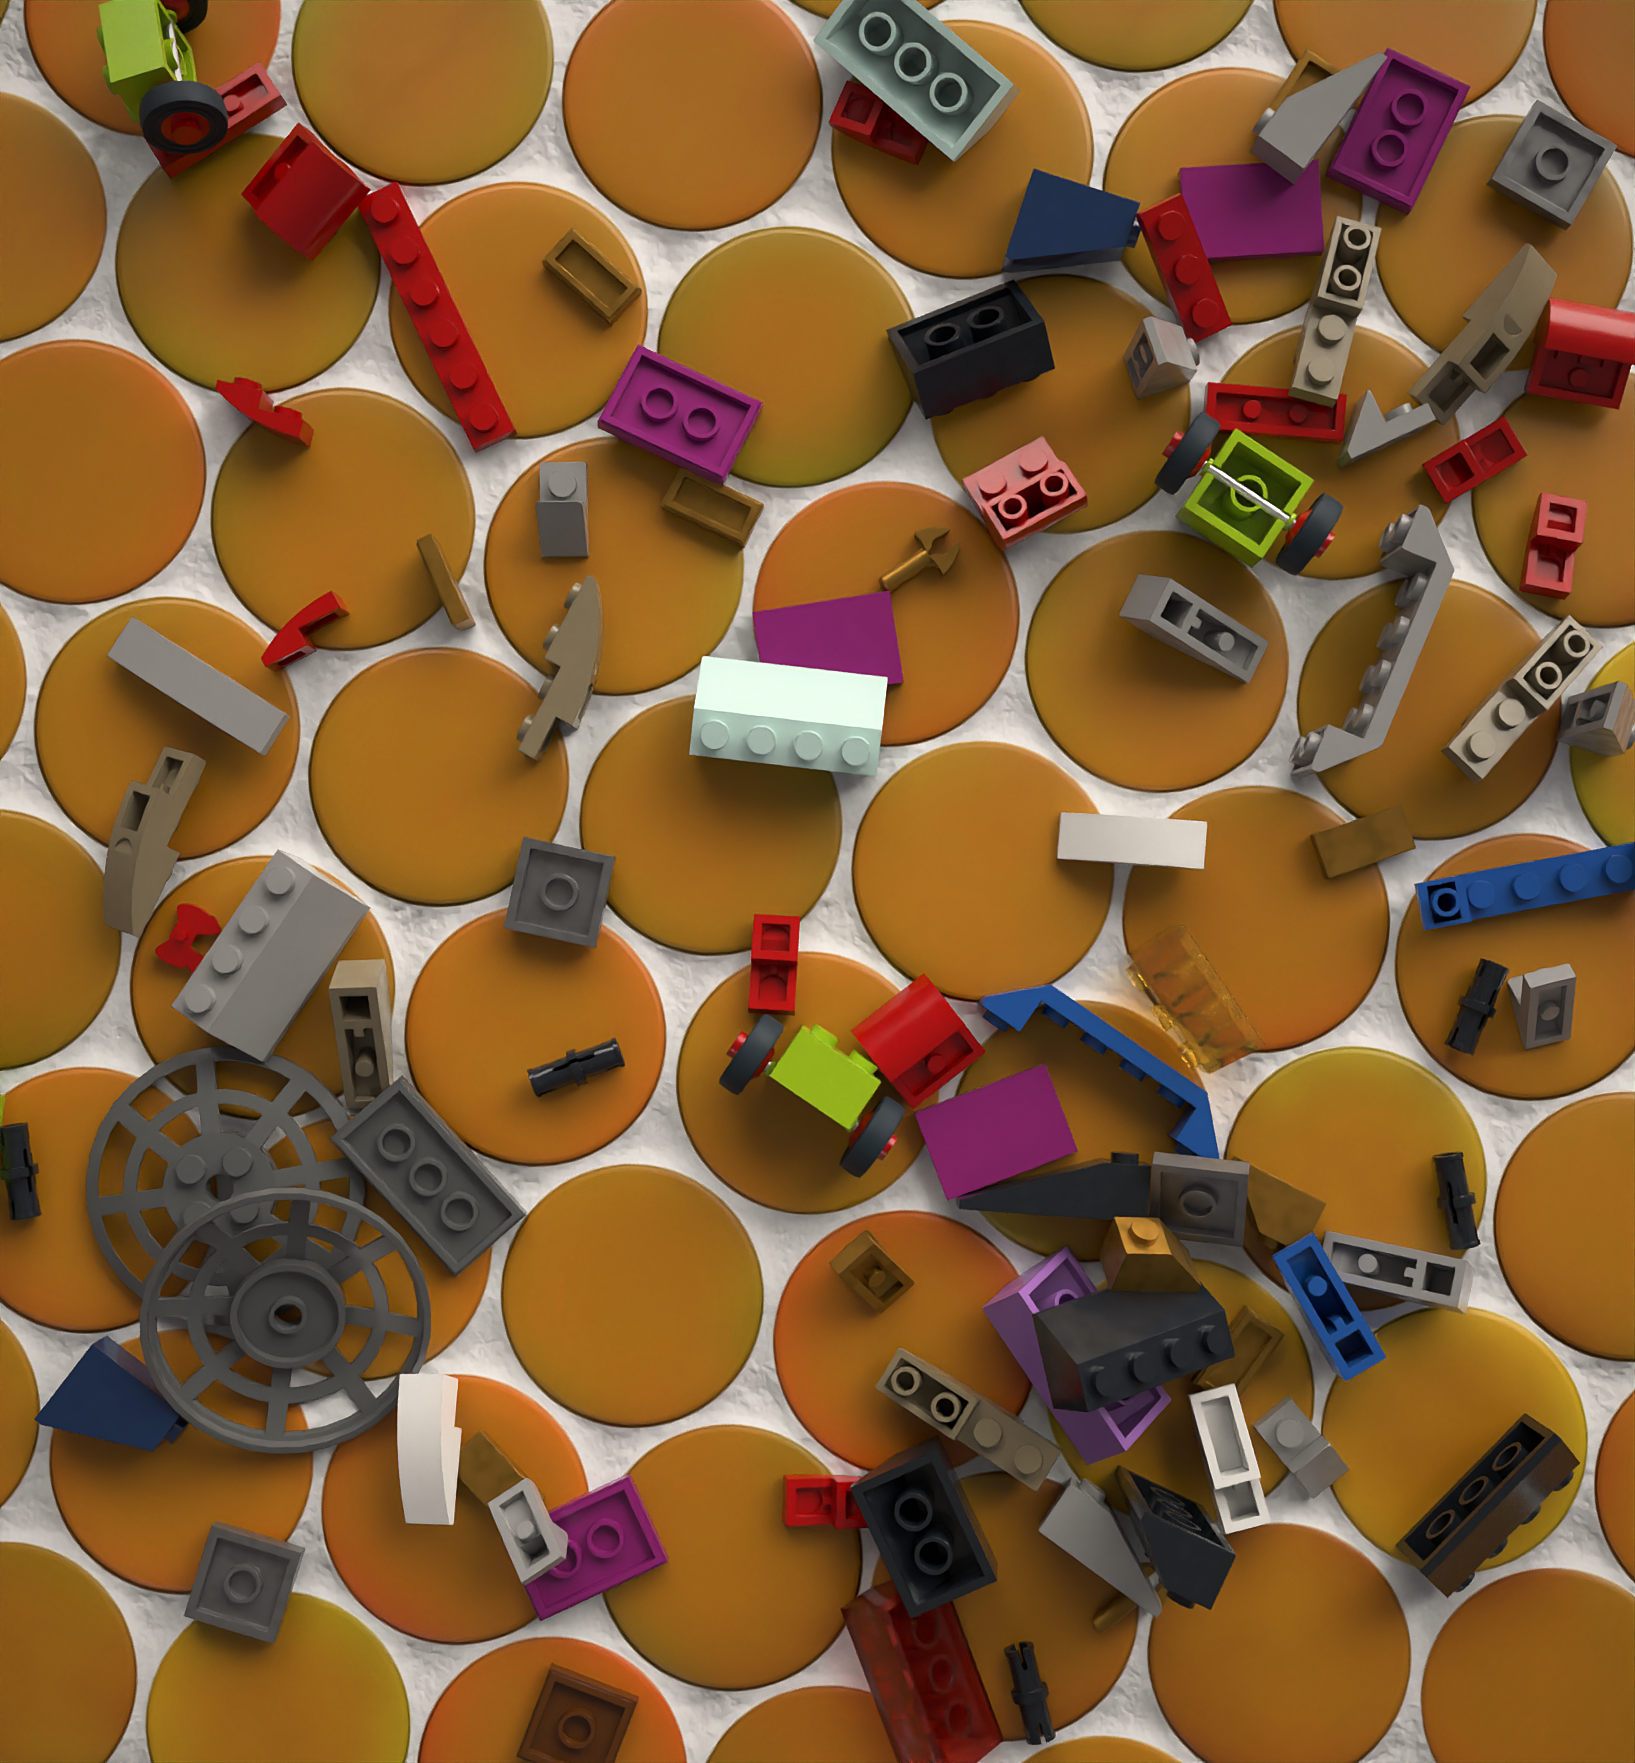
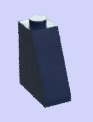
M1033 169L1001 270L1015 273L1120 261L1126 246L1135 248L1141 229L1135 214L1138 211L1140 202Z
M108 1336L90 1346L34 1419L43 1426L154 1451L165 1441L174 1444L190 1424L171 1407L157 1389L147 1366Z

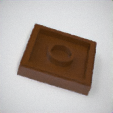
M552 1663L516 1757L532 1763H614L639 1696Z

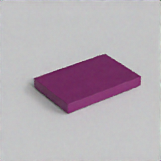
M1387 47L1383 54L1388 58L1368 85L1325 176L1408 215L1414 207L1471 86Z
M1318 159L1311 161L1295 184L1288 181L1266 163L1180 168L1178 172L1179 194H1183L1208 262L1321 256L1325 251Z
M637 345L597 424L599 429L724 486L762 411L763 402L641 345Z
M890 591L752 612L759 659L762 663L887 677V686L904 683Z
M1044 1063L914 1112L947 1201L1078 1152Z
M630 1473L548 1511L552 1522L566 1531L568 1535L566 1559L526 1586L524 1585L539 1620L543 1621L668 1562L669 1557Z

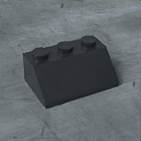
M1014 279L886 330L911 396L925 420L935 416L947 415L957 407L977 399L989 398L1002 389L1020 382L1032 381L1039 377L1040 374L1055 369L1045 322Z
M939 1435L895 1454L850 1486L910 1619L997 1581V1560Z

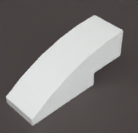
M1061 812L1056 859L1200 870L1204 869L1207 822Z
M400 1374L397 1413L398 1468L405 1521L408 1524L453 1525L462 1432V1428L454 1427L458 1379L443 1374Z
M1231 1383L1188 1395L1198 1445L1220 1529L1225 1534L1270 1523V1515L1259 1480L1261 1478L1235 1384Z

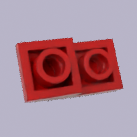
M234 377L233 383L217 380L215 389L250 421L280 438L310 447L314 429L302 419L303 414L301 412L283 406H275L274 412H271L274 401L261 390L262 385L258 382L241 377Z

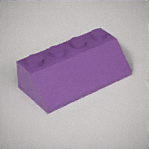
M1066 1245L1008 1283L982 1309L1086 1464L1089 1465L1126 1452L1171 1401V1398L1162 1385H1159L1091 1412L1053 1409L1032 1314L1098 1291Z

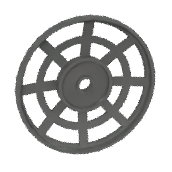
M234 1046L207 1047L179 1054L152 1067L131 1083L113 1103L98 1129L89 1156L86 1177L87 1209L94 1236L105 1259L122 1282L142 1300L146 1283L153 1267L143 1282L138 1280L128 1270L116 1254L105 1231L103 1215L127 1213L128 1221L137 1240L148 1255L157 1261V1258L164 1249L149 1232L141 1210L166 1207L171 1219L179 1228L174 1234L175 1236L193 1218L214 1205L223 1202L215 1198L210 1190L212 1179L219 1174L227 1176L233 1184V1193L230 1198L258 1190L285 1188L305 1184L307 1189L321 1191L320 1181L349 1176V1200L365 1207L368 1191L365 1177L347 1158L317 1163L315 1152L306 1134L288 1114L302 1095L307 1092L319 1103L332 1120L336 1131L340 1130L351 1120L347 1110L332 1090L312 1072L292 1060L274 1053L271 1054L266 1062H262ZM216 1061L256 1064L276 1071L290 1079V1081L273 1102L246 1091L217 1089ZM196 1065L197 1093L187 1095L169 1104L156 1114L150 1122L130 1105L142 1091L158 1079L181 1068ZM219 1104L243 1106L259 1112L262 1116L247 1135L235 1131H221ZM199 1107L201 1136L190 1140L180 1147L161 1132V1129L178 1115ZM117 1121H119L137 1137L126 1163L123 1181L124 1194L99 1197L98 1178L101 1158L109 1135ZM277 1127L281 1128L293 1143L300 1158L301 1166L277 1169L272 1156L264 1148L263 1145ZM149 1147L168 1162L169 1165L164 1175L163 1188L138 1191L140 1166ZM271 1200L234 1209L214 1219L213 1222L233 1237L255 1226L282 1220L273 1215L278 1200ZM311 1202L309 1223H314L319 1203ZM347 1212L340 1234L355 1242L363 1220ZM197 1234L193 1235L178 1252L169 1266L161 1289L171 1273L194 1282L199 1269L186 1265L180 1260L194 1240L208 1244ZM288 1235L271 1237L282 1244V1246L267 1259L260 1262V1264L272 1259L285 1257ZM307 1237L305 1259L329 1269L347 1257L345 1252L335 1246L330 1252ZM226 1259L222 1263L224 1272H215L208 1285L227 1286L229 1296H234L238 1284L245 1276ZM284 1304L278 1307L275 1313L279 1315L296 1306ZM187 1315L175 1316L187 1321ZM202 1315L203 1324L231 1326L230 1315Z
M269 1188L244 1193L220 1202L193 1218L171 1239L157 1258L146 1283L140 1310V1343L145 1363L157 1389L171 1407L195 1428L218 1441L245 1450L271 1454L304 1453L329 1448L352 1439L379 1423L398 1406L400 1374H419L425 1361L431 1336V1302L426 1278L416 1256L401 1235L380 1216L359 1203L330 1192L307 1188ZM271 1200H291L289 1221L258 1225L242 1231L233 1237L213 1222L214 1219L224 1213L245 1205ZM311 1202L330 1205L354 1214L376 1228L382 1236L360 1248L355 1242L337 1231L318 1224L309 1223ZM197 1234L211 1245L215 1251L210 1254L199 1269L191 1286L189 1296L159 1298L161 1285L171 1262L184 1244L193 1235ZM288 1235L285 1257L272 1259L262 1264L243 1248L245 1245L262 1238ZM307 1237H313L330 1243L348 1256L329 1269H326L316 1262L305 1259ZM394 1250L403 1259L413 1281L417 1301V1318L389 1312L386 1287L378 1268L373 1262ZM226 1259L245 1276L238 1284L234 1296H204L211 1277ZM362 1270L372 1290L375 1304L374 1309L346 1305L345 1294L340 1284ZM284 1304H292L301 1310L302 1315L297 1320L288 1322L281 1320L275 1311ZM187 1315V1327L191 1343L204 1365L183 1384L173 1374L162 1352L157 1331V1317ZM202 1315H230L231 1330L235 1339L218 1353L214 1351L206 1336ZM345 1324L372 1328L365 1346L357 1357L349 1363L335 1346L343 1333ZM386 1331L413 1336L412 1348L402 1369L388 1388L376 1398L360 1375L377 1356L385 1339ZM248 1354L254 1360L273 1367L271 1386L249 1380L230 1367ZM321 1359L333 1373V1376L314 1384L290 1387L292 1368L303 1367ZM218 1379L225 1386L241 1395L258 1401L269 1402L266 1430L251 1428L227 1420L206 1408L195 1398ZM342 1388L347 1391L360 1409L351 1416L326 1426L302 1431H285L288 1404L318 1400L336 1393Z

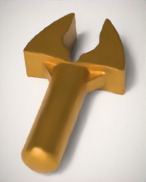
M931 527L916 531L914 537L919 542L918 551L879 578L882 589L891 592L927 567L937 568L941 577H944L956 559L960 543L950 548L945 554L933 553L929 555L933 542L947 535L950 528Z
M1151 1562L1141 1563L1148 1577L1156 1572L1151 1568ZM1159 1582L1154 1589L1163 1607L1167 1599V1589ZM1122 1593L1091 1618V1625L1097 1633L1104 1634L1136 1608L1138 1604Z

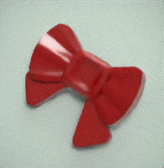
M182 903L177 907L178 923L174 926L169 940L159 945L155 949V953L167 964L181 968L188 966L189 971L194 973L204 956L191 947L196 936L217 935L222 932V928L216 917L210 915L203 908L190 903Z

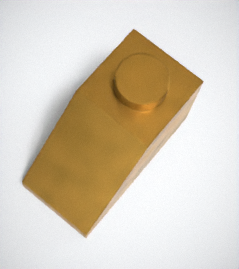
M1233 1156L1232 1158L1233 1161L1245 1162L1237 1158L1236 1156ZM1250 1164L1246 1215L1250 1226L1262 1233L1259 1242L1279 1252L1313 1232L1327 1203Z
M1114 1217L1099 1253L1110 1291L1199 1292L1201 1284L1188 1249L1159 1218Z

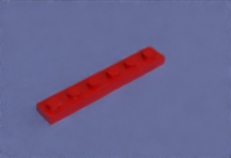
M396 181L366 195L358 205V208L475 453H478L516 435L515 427L398 182Z

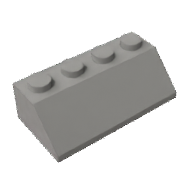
M278 849L171 1006L209 1034L262 1062H266L371 907L300 857Z

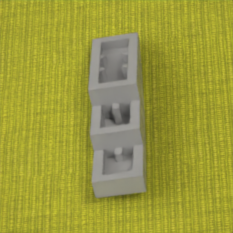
M134 617L130 618L107 655L149 684L266 756L290 718L289 715L237 681L213 668Z

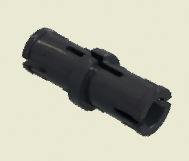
M1480 959L1475 976L1466 995H1461L1457 1003L1461 1007L1444 1043L1445 1045L1463 1053L1474 1055L1488 1018L1493 1019L1496 1013V1009L1493 1007L1501 986L1510 971L1508 968L1490 960Z
M612 1038L610 1041L580 1052H576L575 1049L566 1051V1057L534 1069H527L535 1095L539 1098L544 1094L574 1083L578 1087L587 1084V1078L626 1065L616 1038Z
M28 1122L0 1126V1146L3 1168L0 1169V1179L5 1180L10 1220H23L42 1215L35 1174L39 1173L38 1163H33Z
M1461 1151L1432 1156L1441 1194L1440 1197H1437L1438 1208L1444 1209L1450 1240L1449 1246L1452 1250L1474 1248L1481 1244L1480 1239H1478L1472 1205L1476 1203L1475 1193L1469 1192L1463 1162L1464 1155Z
M1021 1641L1018 1643L1023 1659L1022 1662L1019 1651L1016 1650L1014 1643L1004 1649L1014 1684L1011 1695L1014 1703L1019 1705L1026 1733V1742L1029 1745H1040L1042 1743L1037 1728L1038 1724L1046 1743L1056 1737L1046 1702L1049 1691L1046 1682L1041 1681L1033 1642Z

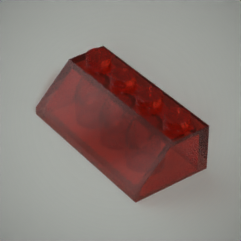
M889 1580L869 1588L840 1609L897 1763H977L1004 1741L953 1601L910 1619L893 1580Z

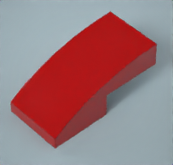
M846 81L830 117V126L874 149L918 165L929 140L868 87Z
M1502 416L1468 438L1461 440L1423 463L1422 466L1444 503L1447 504L1525 458L1528 454L1505 416Z
M1543 492L1539 495L1527 540L1519 591L1565 600L1571 593L1575 553L1583 543L1587 501Z
M331 590L314 600L291 618L273 638L262 655L261 660L264 666L277 672L316 652L317 650L309 634L350 614L342 598Z
M754 914L748 1013L795 1016L800 916Z
M821 1474L783 1475L782 1522L786 1526L833 1525L835 1529L868 1528L850 1489V1486L862 1477Z

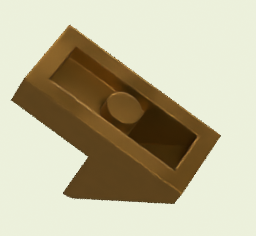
M868 1230L863 1231L856 1239L847 1244L829 1263L838 1276L880 1314L915 1284L906 1271Z

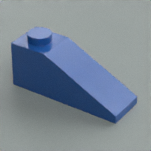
M1313 1232L1271 1256L1310 1333L1333 1372L1346 1382L1387 1358Z

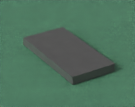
M403 1075L330 1138L333 1144L455 1277L527 1213Z

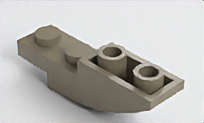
M1340 216L1336 217L1318 270L1293 360L1295 367L1288 392L1289 396L1333 408L1338 400L1357 317L1363 309L1382 228Z
M1526 243L1462 315L1468 324L1407 392L1419 406L1426 403L1429 404L1436 418L1435 422L1444 426L1475 390L1485 394L1519 352L1540 318L1552 293L1558 274L1531 244Z
M589 575L586 576L582 585L577 582L573 585L564 604V607L569 609L561 626L554 624L546 636L543 649L547 650L544 658L549 664L559 668L556 676L550 673L545 679L538 694V698L543 700L535 717L528 715L525 718L516 737L517 740L521 741L518 750L539 762L561 721L578 730L596 684L604 634L603 604L600 586L596 579Z
M1568 615L1478 704L1461 723L1462 727L1444 746L1441 752L1473 783L1482 780L1538 715L1547 711L1603 646Z
M165 746L147 784L131 780L121 803L107 852L103 885L105 925L132 936L141 937L180 855L179 852L169 848L167 845L179 825L181 815L192 792L199 783L201 773L207 763L205 760L194 754Z
M899 1347L875 1386L877 1390L952 1440L958 1439L1036 1492L1041 1487L1063 1450L1025 1425V1421L999 1404Z

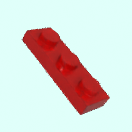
M260 62L215 89L225 103L228 116L227 133L224 139L215 147L196 154L181 155L159 150L146 140L170 179L287 106V103Z
M1183 194L1170 196L1136 213V219L1178 325L1182 326L1186 339L1192 338L1196 343L1231 326L1232 322Z
M1208 382L1205 386L1203 413L1209 415L1221 425L1217 434L1231 435L1235 429H1238L1245 435L1252 437L1340 444L1344 438L1347 394L1339 393L1338 400L1333 408L1289 396V389Z

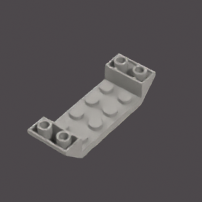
M1420 504L1406 515L1401 514L1395 524L1388 523L1380 538L1378 548L1383 550L1378 564L1412 579L1411 581L1406 579L1397 593L1394 605L1400 607L1394 623L1388 622L1380 634L1377 648L1381 649L1382 652L1376 666L1370 665L1363 675L1359 690L1364 692L1358 709L1351 708L1343 723L1342 730L1328 724L1307 733L1306 738L1300 736L1289 758V761L1295 764L1290 774L1291 776L1300 779L1382 747L1455 571L1428 507Z

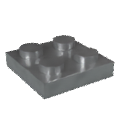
M1537 99L1529 109L1486 185L1566 231L1578 215L1617 145Z
M523 837L504 928L597 948L616 857Z
M1154 1152L1149 1218H1159L1179 1240L1243 1247L1250 1162Z
M216 1521L211 1526L184 1616L274 1644L281 1630L305 1548Z

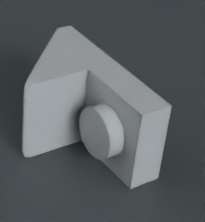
M1367 390L1358 399L1337 458L1340 468L1424 430L1436 420L1429 404L1426 403L1415 409H1412L1410 403L1404 404L1385 414L1384 420L1371 391Z
M540 462V501L536 502L542 557H589L587 463Z
M1569 963L1552 968H1542L1508 980V990L1521 1041L1525 1049L1571 1038L1576 975Z
M1288 1395L1252 1424L1313 1499L1349 1470L1332 1445L1319 1433Z
M525 1478L487 1503L522 1584L526 1586L566 1559L568 1535L566 1531L552 1522L533 1481Z

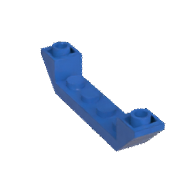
M1635 842L1416 883L1414 886L1423 930L1635 890Z
M1045 984L985 995L978 1002L979 1005L987 1009L982 1018L1004 1033L1009 1026L1021 1031L1039 1003H1043L1046 1005L1042 1011L1043 1015L1064 1029L1069 1022L1084 1032L1080 1038L1082 1042L1101 1055H1104L1107 1049L1123 1059L1118 1066L1140 1082L1143 1081L1146 1075L1161 1085L1157 1094L1179 1109L1184 1102L1189 1104L1168 1134L1179 1142L1174 1151L1180 1155L1219 1159L1208 1093L1053 985Z

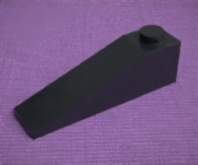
M1111 1151V1159L1097 1158L980 1188L958 1196L956 1204L959 1209L1102 1220H1113L1114 1217H1148L1151 1165L1145 1161H1139V1153Z

